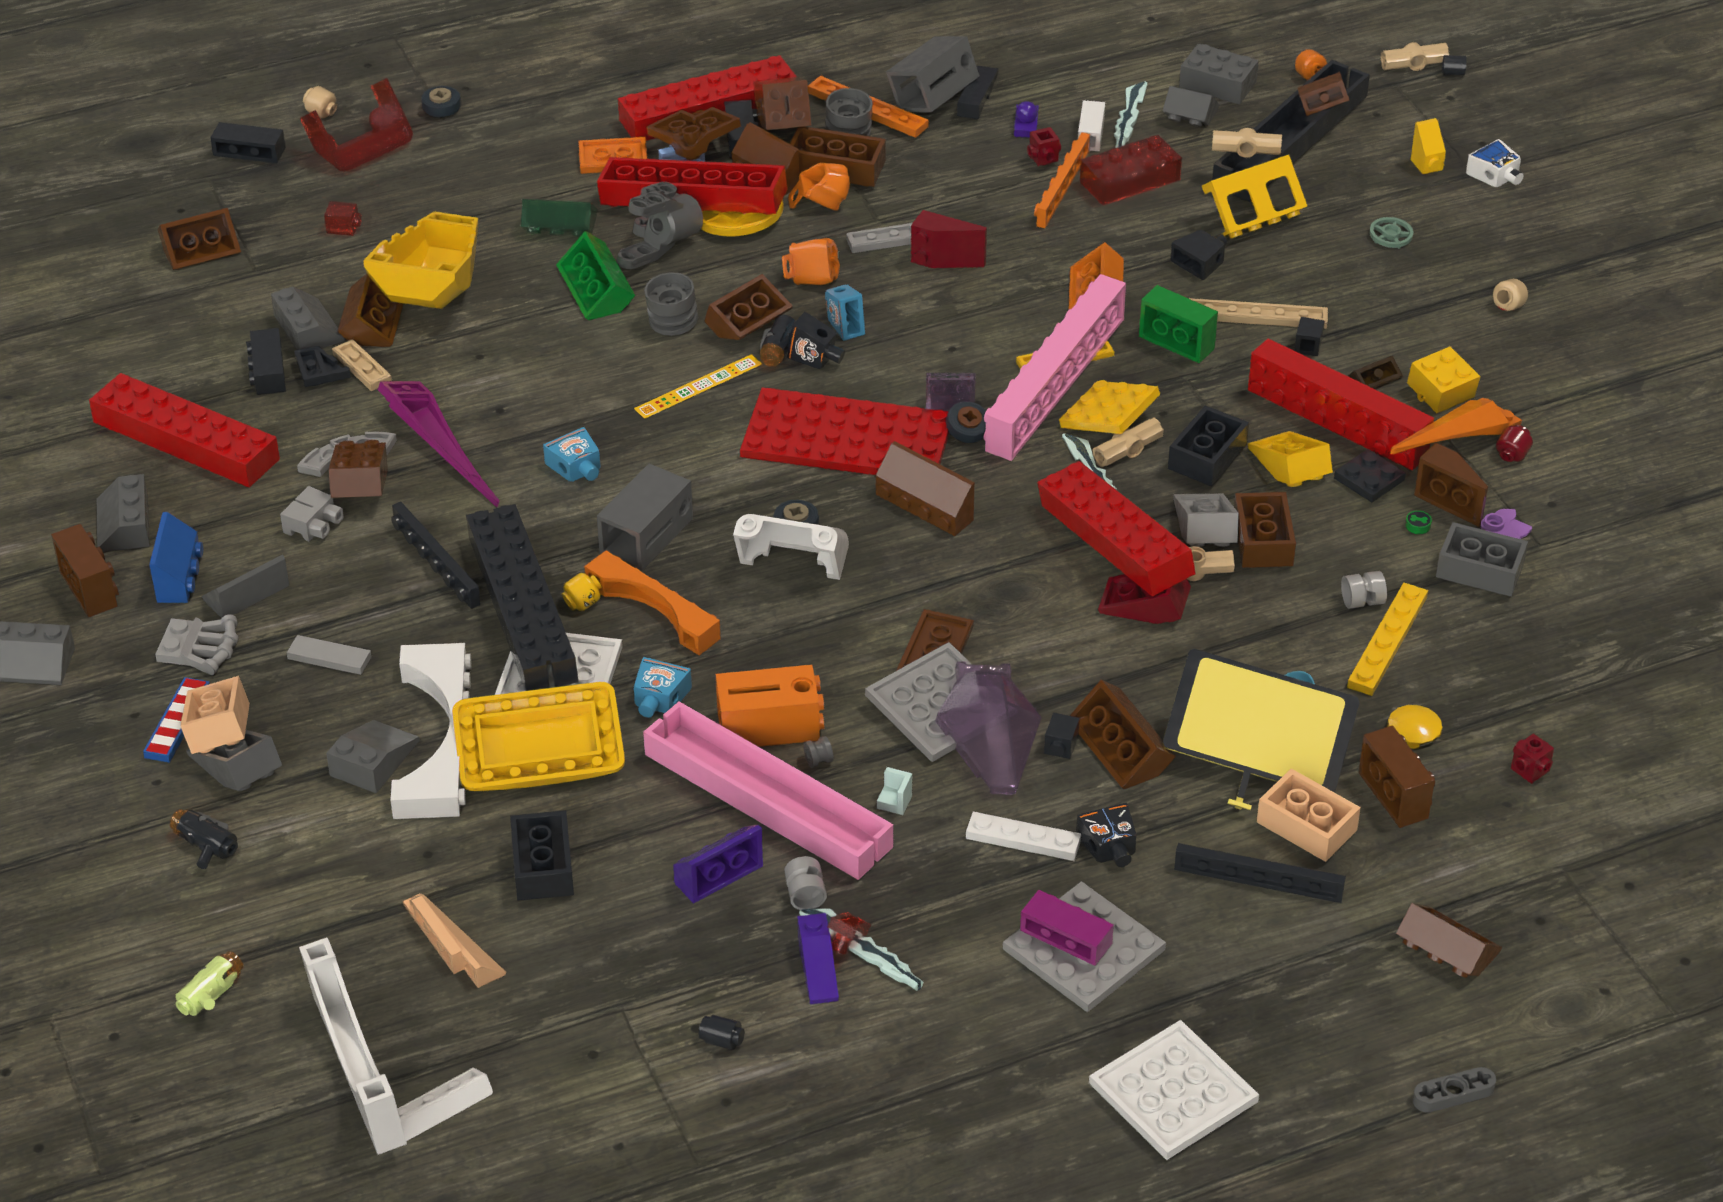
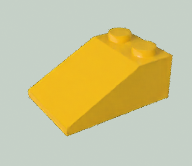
M1291 431L1247 443L1248 449L1272 476L1289 487L1300 486L1306 480H1320L1323 478V475L1333 473L1328 443Z

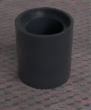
M1443 55L1442 75L1465 76L1466 56Z

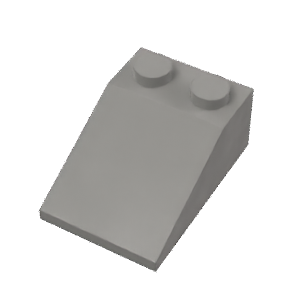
M1223 493L1174 494V504L1181 534L1187 544L1189 543L1193 547H1202L1205 543H1214L1216 546H1229L1230 543H1237L1238 512Z

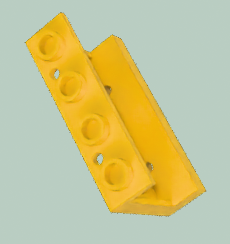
M1289 155L1202 185L1204 194L1212 192L1226 231L1221 234L1224 236L1229 235L1230 239L1242 235V230L1248 228L1249 232L1262 228L1261 223L1268 222V225L1280 222L1282 221L1281 216L1287 215L1289 219L1300 215V210L1307 207ZM1284 176L1289 182L1295 199V206L1277 212L1273 208L1266 188V182ZM1241 190H1247L1254 205L1257 218L1253 221L1237 225L1229 207L1227 196Z

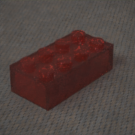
M1159 135L1151 136L1081 159L1080 183L1102 205H1106L1179 181L1181 178L1182 157Z

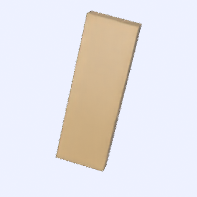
M353 339L332 348L333 356L345 367L347 366L350 372L370 391L377 389L380 381H392L391 375Z

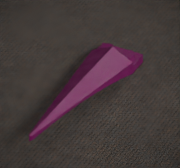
M380 381L377 390L390 402L389 407L494 506L498 507L500 500L480 477L449 428L433 393L420 381Z

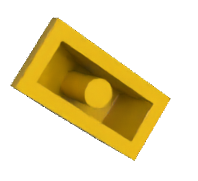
M1434 118L1416 122L1411 161L1422 174L1443 170L1446 151L1438 120Z

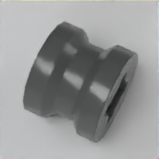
M826 736L819 737L818 741L815 742L809 740L803 743L804 754L811 768L817 767L820 762H833V750Z

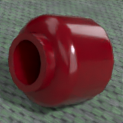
M1521 425L1505 428L1496 443V449L1500 457L1506 462H1520L1524 460L1533 444L1531 433Z

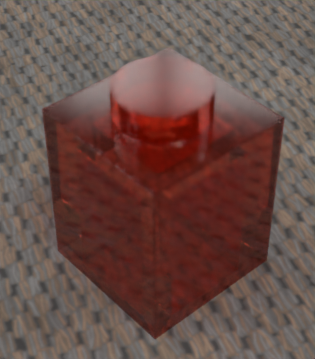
M330 201L324 214L326 232L328 234L354 236L357 227L361 225L362 217L361 213H358L356 203Z

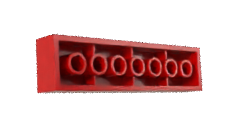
M780 55L772 56L761 61L750 62L742 66L731 67L719 72H711L704 76L689 78L685 81L670 83L666 86L651 88L647 91L618 98L619 121L631 138L645 137L646 141L655 138L648 135L647 126L680 110L692 114L699 110L705 111L714 107L725 112L724 101L751 100L752 109H755L753 81L793 78L797 76Z
M610 157L597 180L600 205L612 207L629 206L630 199L640 196L642 188L659 182H667L676 186V193L692 196L698 202L701 211H730L744 214L763 213L769 215L777 213L787 191L785 166Z
M1269 338L1251 353L1248 391L1412 471L1419 465L1420 457L1430 448V444H1426L1396 454H1390L1393 446L1433 423L1434 417Z
M122 373L118 374L89 399L94 423L249 488L280 460L276 436Z
M1082 462L1072 463L1068 467L1050 474L1037 482L1042 507L1152 597L1196 574L1191 548Z

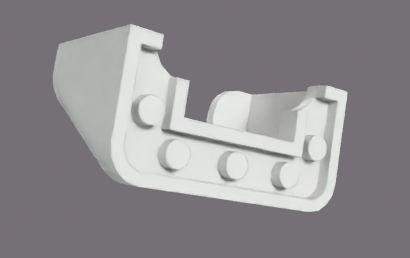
M746 514L740 517L733 534L741 564L753 565L754 559L761 554L768 556L771 545L818 553L817 563L826 567L827 578L840 580L849 546L848 536L842 529L754 514Z

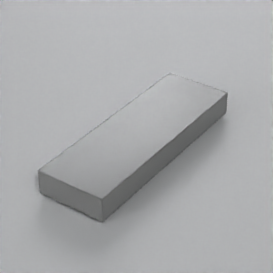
M912 223L847 233V242L852 253L911 244Z
M297 635L287 651V657L289 660L362 675L371 659V650Z

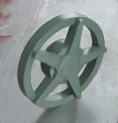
M1379 218L1370 226L1369 233L1374 243L1385 247L1400 249V247L1409 244L1413 238L1412 227L1406 221L1399 218ZM1382 223H1393V224H1386V225H1384L1383 227H1382V226H1379V224H1382ZM1396 224L1403 226L1408 232L1401 231V228ZM1374 229L1382 233V235L1378 237L1374 233ZM1408 237L1403 241L1398 240L1399 238Z

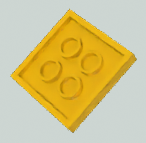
M1100 380L1095 382L1059 419L1061 428L1122 434L1160 395L1158 386Z

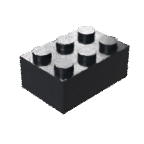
M1205 405L1169 446L1168 469L1213 486L1247 446L1249 422Z
M566 810L511 815L517 901L574 895Z

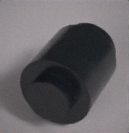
M717 1015L705 1016L699 1027V1038L703 1039L706 1044L734 1050L737 1045L740 1046L745 1036V1030L742 1028L740 1021Z

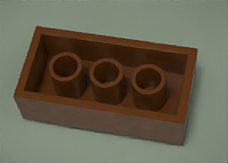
M801 126L797 128L790 145L799 149V175L802 171L818 163L842 164L848 169L850 183L874 187L886 161V139Z

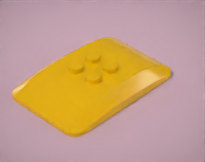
M594 682L459 700L453 706L452 713L457 756H459L460 782L469 791L516 789L583 780L616 773L625 764L615 691L609 683Z

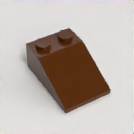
M1435 443L1420 457L1414 496L1480 527L1484 515L1488 486L1457 452Z

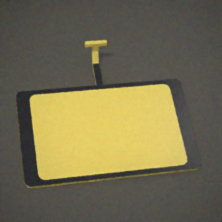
M1192 649L1188 652L1163 738V746L1168 750L1242 771L1243 776L1236 801L1229 799L1227 803L1240 810L1242 808L1251 810L1252 805L1243 803L1250 774L1278 782L1290 769H1293L1335 793L1359 707V699L1350 694L1201 650Z

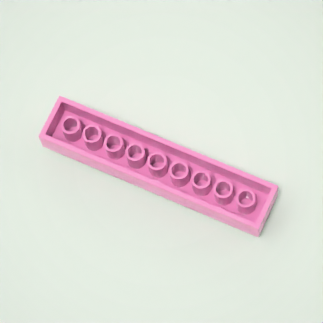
M1100 274L1094 282L1089 284L1084 295L1079 296L1076 305L1067 311L1061 323H1057L1054 332L1045 338L1043 345L1038 351L1033 353L1027 365L1022 366L1019 375L1010 381L1006 391L998 396L992 408L987 409L984 415L986 430L983 437L986 452L1010 461L1014 459L1124 320L1125 282Z

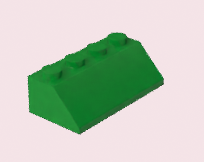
M586 231L556 264L587 320L621 313L636 296L606 243Z

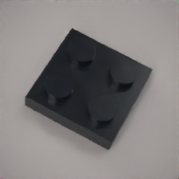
M1367 449L1337 469L1334 479L1372 503L1405 480L1406 472Z

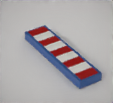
M184 677L143 751L144 758L171 762L184 738L181 720L187 691L209 685V681Z

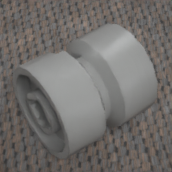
M1381 571L1364 573L1363 577L1360 574L1342 577V597L1348 609L1364 607L1365 603L1371 606L1386 602L1387 587Z
M807 856L791 860L784 868L791 904L796 909L804 911L820 907L825 902L827 893L819 862L813 857Z

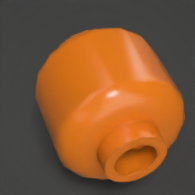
M1312 49L1305 50L1297 56L1295 68L1299 75L1309 80L1327 64V61L1317 51Z

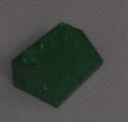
M522 199L521 227L527 230L528 234H541V231H550V235H563V232H572L573 236L580 237L585 231L593 233L598 209L591 202Z

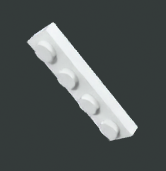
M973 812L966 830V839L1075 861L1081 842V834Z

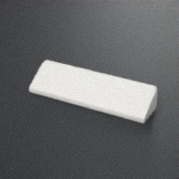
M472 1068L399 1107L397 1110L406 1141L490 1096L493 1090L487 1075Z

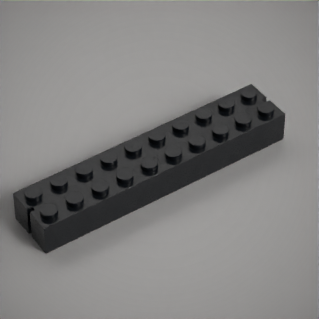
M1335 60L1329 61L1303 85L1340 72L1349 101L1307 116L1298 90L1295 91L1253 129L1256 133L1282 135L1281 154H1254L1252 157L1245 158L1238 155L1237 152H1226L1214 163L1212 180L1286 155L1290 156L1293 164L1367 97L1370 74L1352 68L1347 88L1349 66ZM1275 179L1270 180V181H1267V182H1266V188H1267ZM1247 190L1233 193L1234 196L1242 200L1252 201Z
M516 504L494 508L491 513L485 510L467 514L466 521L469 540L525 691L550 688L547 665L549 664L552 666L555 687L579 682L576 657Z

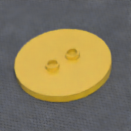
M783 200L777 213L769 215L763 213L744 214L730 211H702L703 225L701 229L719 236H742L761 231L771 226L780 218L784 208Z

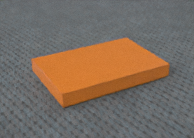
M633 137L579 141L580 173H601L610 157L647 159L646 138Z

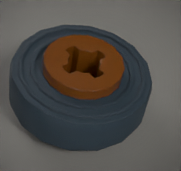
M963 401L955 404L950 408L946 418V426L950 435L965 443L981 441L986 430V422H984L986 409L973 402Z

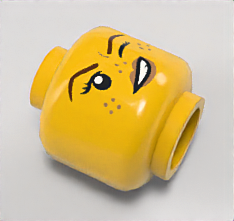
M579 573L564 584V592L561 595L572 610L585 611L600 600L599 589L602 587L594 575L589 577L585 573Z

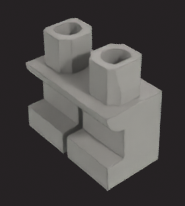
M308 486L280 514L283 533L291 536L295 532L300 533L308 542L314 536L324 539L330 530L328 522L339 524L343 519V510L341 507L334 505L331 495Z

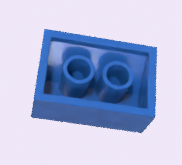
M162 512L149 564L157 603H188L190 592L195 590L194 575L199 573L198 558L203 556V543L199 542L197 531L168 512Z

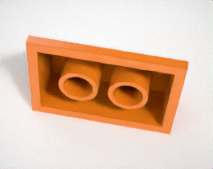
M1104 242L1070 267L1069 309L1076 305L1079 296L1084 295L1089 284L1094 282L1100 274L1123 282L1124 258L1107 243Z

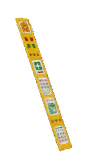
M751 354L634 409L643 418H647L758 367L762 363Z

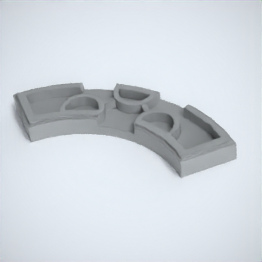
M365 432V435L350 437L348 434L332 439L330 444L320 449L315 448L308 453L297 465L298 472L322 477L329 469L335 445L342 441H353L354 444L364 443L367 440H378L379 443L386 442V452L388 455L397 441L396 434Z

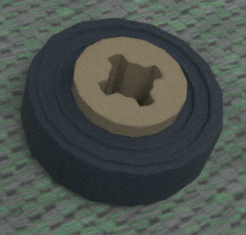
M436 86L429 88L421 97L422 109L430 116H450L461 107L460 93L452 87Z
M797 499L783 502L776 508L773 518L819 524V515L816 507L804 500Z

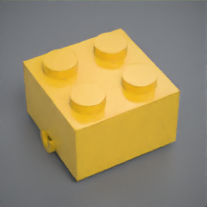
M1447 347L1412 362L1407 384L1417 393V398L1420 402L1425 401L1436 413H1439L1474 398L1480 375L1454 349Z

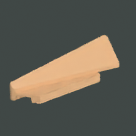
M419 893L403 901V905L453 974L465 970L477 988L506 975V971L425 895Z

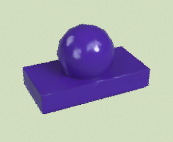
M1029 101L1017 104L1014 127L1015 137H1030V132L1037 130L1039 105H1034Z

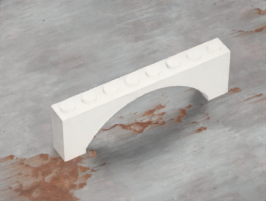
M465 643L401 645L400 671L402 683H410L431 695L445 710L450 719V724L443 743L429 760L399 780H392L391 806L393 819L459 817L460 805H465V788H461L459 756H457L452 713L455 703L459 700L470 698L469 691H466V688L471 687L470 672L466 671L471 670V654H466Z
M328 938L299 947L313 997L377 1154L379 1155L406 1145L407 1142L394 1095L385 1074H379L369 1052Z

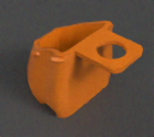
M818 163L802 171L799 175V181L788 196L790 208L794 209L804 196L826 208L837 211L840 203L846 199L849 191L850 180L847 167L842 164ZM798 190V196L793 201L794 194Z
M822 238L797 244L792 243L789 247L790 253L782 256L784 278L790 279L793 277L796 285H824L838 278L840 269L838 249L832 239ZM787 260L790 265L789 273L787 271Z

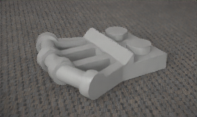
M225 615L221 620L203 622L199 618H195L194 621L171 618L155 654L157 662L188 665L207 674L214 675L219 670L218 666L224 660L231 658L233 653L232 647L238 642V635L235 630L237 618L234 615ZM199 644L218 645V647H217V646H208V645H199Z

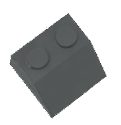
M1169 86L1163 112L1171 121L1180 122L1182 119L1189 121V124L1192 126L1202 127V124L1209 126L1220 104L1212 95Z

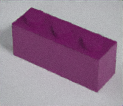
M1041 890L1035 893L1021 911L1020 931L1096 966L1113 943L1114 924Z

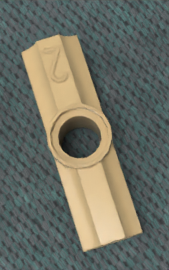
M1412 42L1401 49L1381 52L1380 59L1383 70L1410 67L1411 70L1418 71L1426 65L1442 63L1443 55H1449L1446 43L1420 46L1418 43Z
M1243 128L1239 132L1213 130L1212 151L1237 152L1238 155L1245 158L1252 157L1254 154L1280 155L1282 135L1256 133L1251 128Z
M1152 418L1131 429L1127 428L1122 434L1114 433L1111 440L1093 448V456L1096 463L1100 467H1104L1125 456L1129 458L1137 457L1145 445L1163 436L1160 422L1156 418Z
M1189 547L1192 549L1196 574L1187 578L1188 580H1201L1205 574L1234 572V555L1232 550L1205 552L1200 547Z

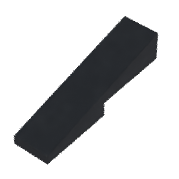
M977 65L979 77L965 87L957 102V116L973 119L980 118L985 101L989 99L996 81L998 68Z

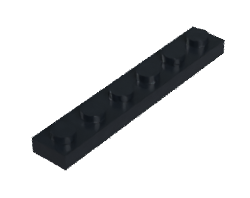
M401 501L392 505L393 516L391 521L397 531L400 530L407 542L417 548L420 557L426 558L435 573L438 572L443 577L445 584L454 589L461 602L464 601L471 609L480 606L478 585Z
M1178 843L1176 849L1174 870L1342 903L1346 876L1181 843Z

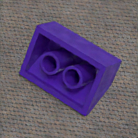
M759 825L743 827L727 834L724 838L711 845L703 847L694 854L680 859L677 863L673 864L674 883L694 904L763 867L762 828Z

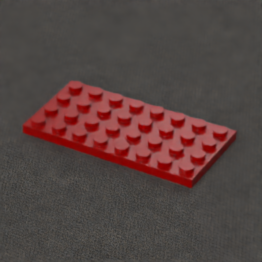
M762 387L740 448V457L876 475L891 443L895 441L941 464L949 436L946 426V418L949 411Z

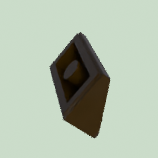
M1392 355L1356 369L1348 377L1375 389L1400 379L1403 375Z

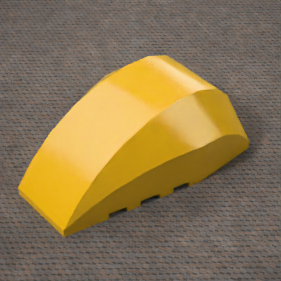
M432 212L418 220L416 227L410 225L405 228V233L402 235L400 233L392 235L390 242L388 240L380 242L364 259V268L368 276L390 301L443 309L471 286L476 253L478 218Z

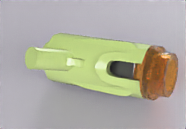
M231 951L216 956L176 994V1007L184 1015L190 1014L195 1016L204 1008L206 1010L213 1009L215 1000L233 985L234 980L241 975V970L244 968L241 959Z

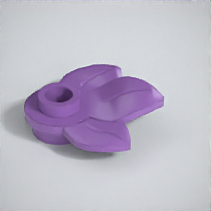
M1500 509L1496 513L1487 514L1481 521L1482 530L1518 539L1526 537L1532 531V526L1516 520L1515 509Z

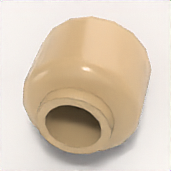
M323 87L309 88L303 97L306 111L318 118L324 119L329 115L332 116L337 109L336 96Z
M1518 279L1502 281L1493 290V301L1501 310L1511 311L1518 309L1528 299L1527 287Z

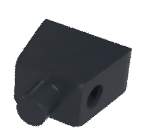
M1198 230L1172 242L1170 261L1199 279L1205 280L1224 261L1225 246L1227 245L1226 237L1223 234H1217L1213 237L1203 230Z

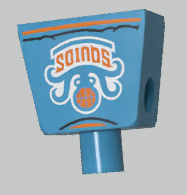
M849 285L826 290L827 317L843 340H848L865 335L862 294Z
M584 427L543 444L545 464L568 481H575L582 477L592 481L598 477L600 469L599 450Z
M643 657L634 684L635 704L639 707V713L644 717H652L655 711L666 713L676 703L681 702L692 688L691 668Z

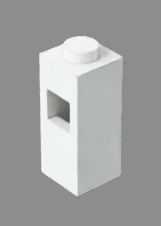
M1083 101L1078 138L1081 133L1090 134L1089 151H1100L1105 102Z

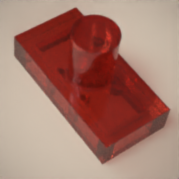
M848 912L833 916L827 926L837 932L831 944L832 949L841 954H846L852 940L867 935L871 924Z

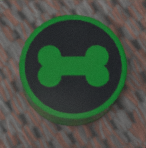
M1412 511L1406 517L1405 526L1407 530L1414 534H1424L1431 529L1432 518L1426 512Z

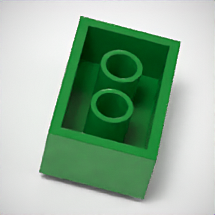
M1156 285L1141 299L1139 337L1200 364L1215 349L1218 311Z

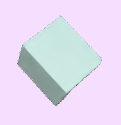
M887 767L884 772V787L877 800V809L903 815L912 797V773Z

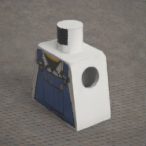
M1499 139L1469 154L1466 174L1493 187H1499L1508 181L1518 185L1524 176L1519 171L1520 156Z

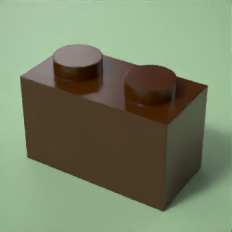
M1340 72L1298 87L1307 116L1349 101Z

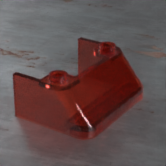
M387 78L370 86L380 106L372 110L369 115V122L373 130L337 146L335 139L327 133L316 110L300 118L315 151L342 172L349 171L411 141L413 131Z

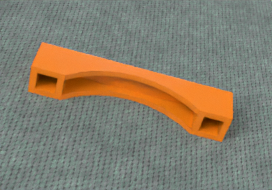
M604 551L584 566L585 574L589 577L594 575L601 584L602 588L599 589L601 595L604 597L633 599L657 609L673 624L680 644L697 655H701L721 639L720 620L716 616L707 613L695 603L686 600L677 592L663 586L657 580L642 573L638 568H634L624 562L620 557Z

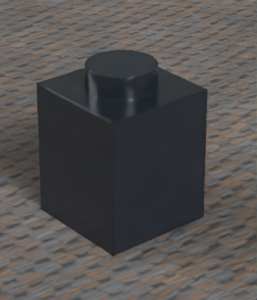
M1300 318L1296 333V352L1318 357L1325 320Z
M1053 712L1045 733L1044 754L1071 759L1079 737L1080 718Z

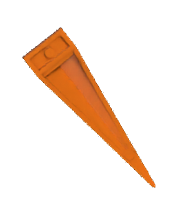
M1489 399L1469 400L1393 446L1390 454H1396L1448 439L1478 435H1501L1508 426L1521 425L1522 420L1514 416L1511 411L1498 407L1494 401Z

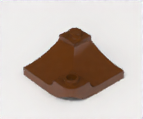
M711 107L705 111L699 110L692 114L680 110L647 126L648 135L670 144L674 148L676 155L687 160H694L699 155L707 152L708 144L712 140L741 127L740 118Z

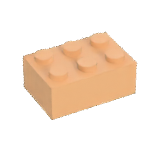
M239 676L187 691L181 729L192 754L198 752L208 753L214 750L215 747L225 744L228 746L235 745L245 738L250 703Z
M1290 769L1259 799L1257 823L1326 862L1357 831L1361 807L1297 771Z

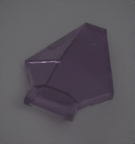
M957 661L955 665L957 683L937 713L935 722L946 736L950 735L957 744L955 749L977 778L982 777L990 788L991 794H1015L1042 717L1011 679L1010 663H1001L1000 666L966 664V662Z

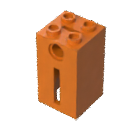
M813 665L716 674L719 725L758 747L801 743L809 740L818 741L820 730L824 729L823 713H819L820 710H824L823 694L817 693V691H821L819 675H814Z

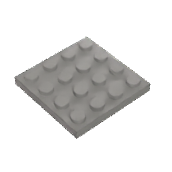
M949 642L865 688V696L931 762L1016 715L1017 707Z
M1082 881L1059 899L1114 924L1113 943L1096 966L1020 931V929L1003 941L1004 951L1087 1013L1166 949V942Z

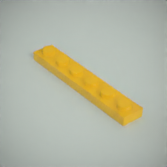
M1407 583L1402 584L1348 679L1347 688L1370 696L1374 694L1426 601L1428 590Z

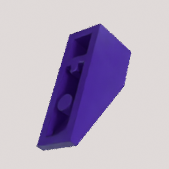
M826 913L797 916L798 942L810 1004L839 1001Z

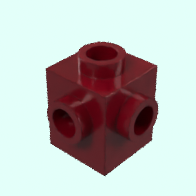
M1051 127L1030 132L1027 152L1037 166L1059 161L1061 143Z
M1533 733L1515 744L1511 769L1532 784L1550 771L1553 765L1554 748Z

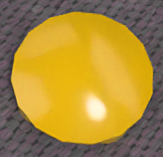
M1405 705L1399 707L1390 714L1387 727L1393 725L1398 733L1405 737L1407 745L1411 749H1416L1421 744L1433 741L1440 737L1442 733L1441 719L1435 712L1423 706Z

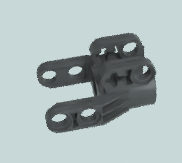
M659 182L642 188L640 196L630 199L628 210L634 215L641 216L635 219L632 231L635 235L643 237L644 241L621 249L617 256V264L625 269H635L657 261L675 245V242L700 232L703 225V214L698 202L690 195L676 193L677 188L671 183Z

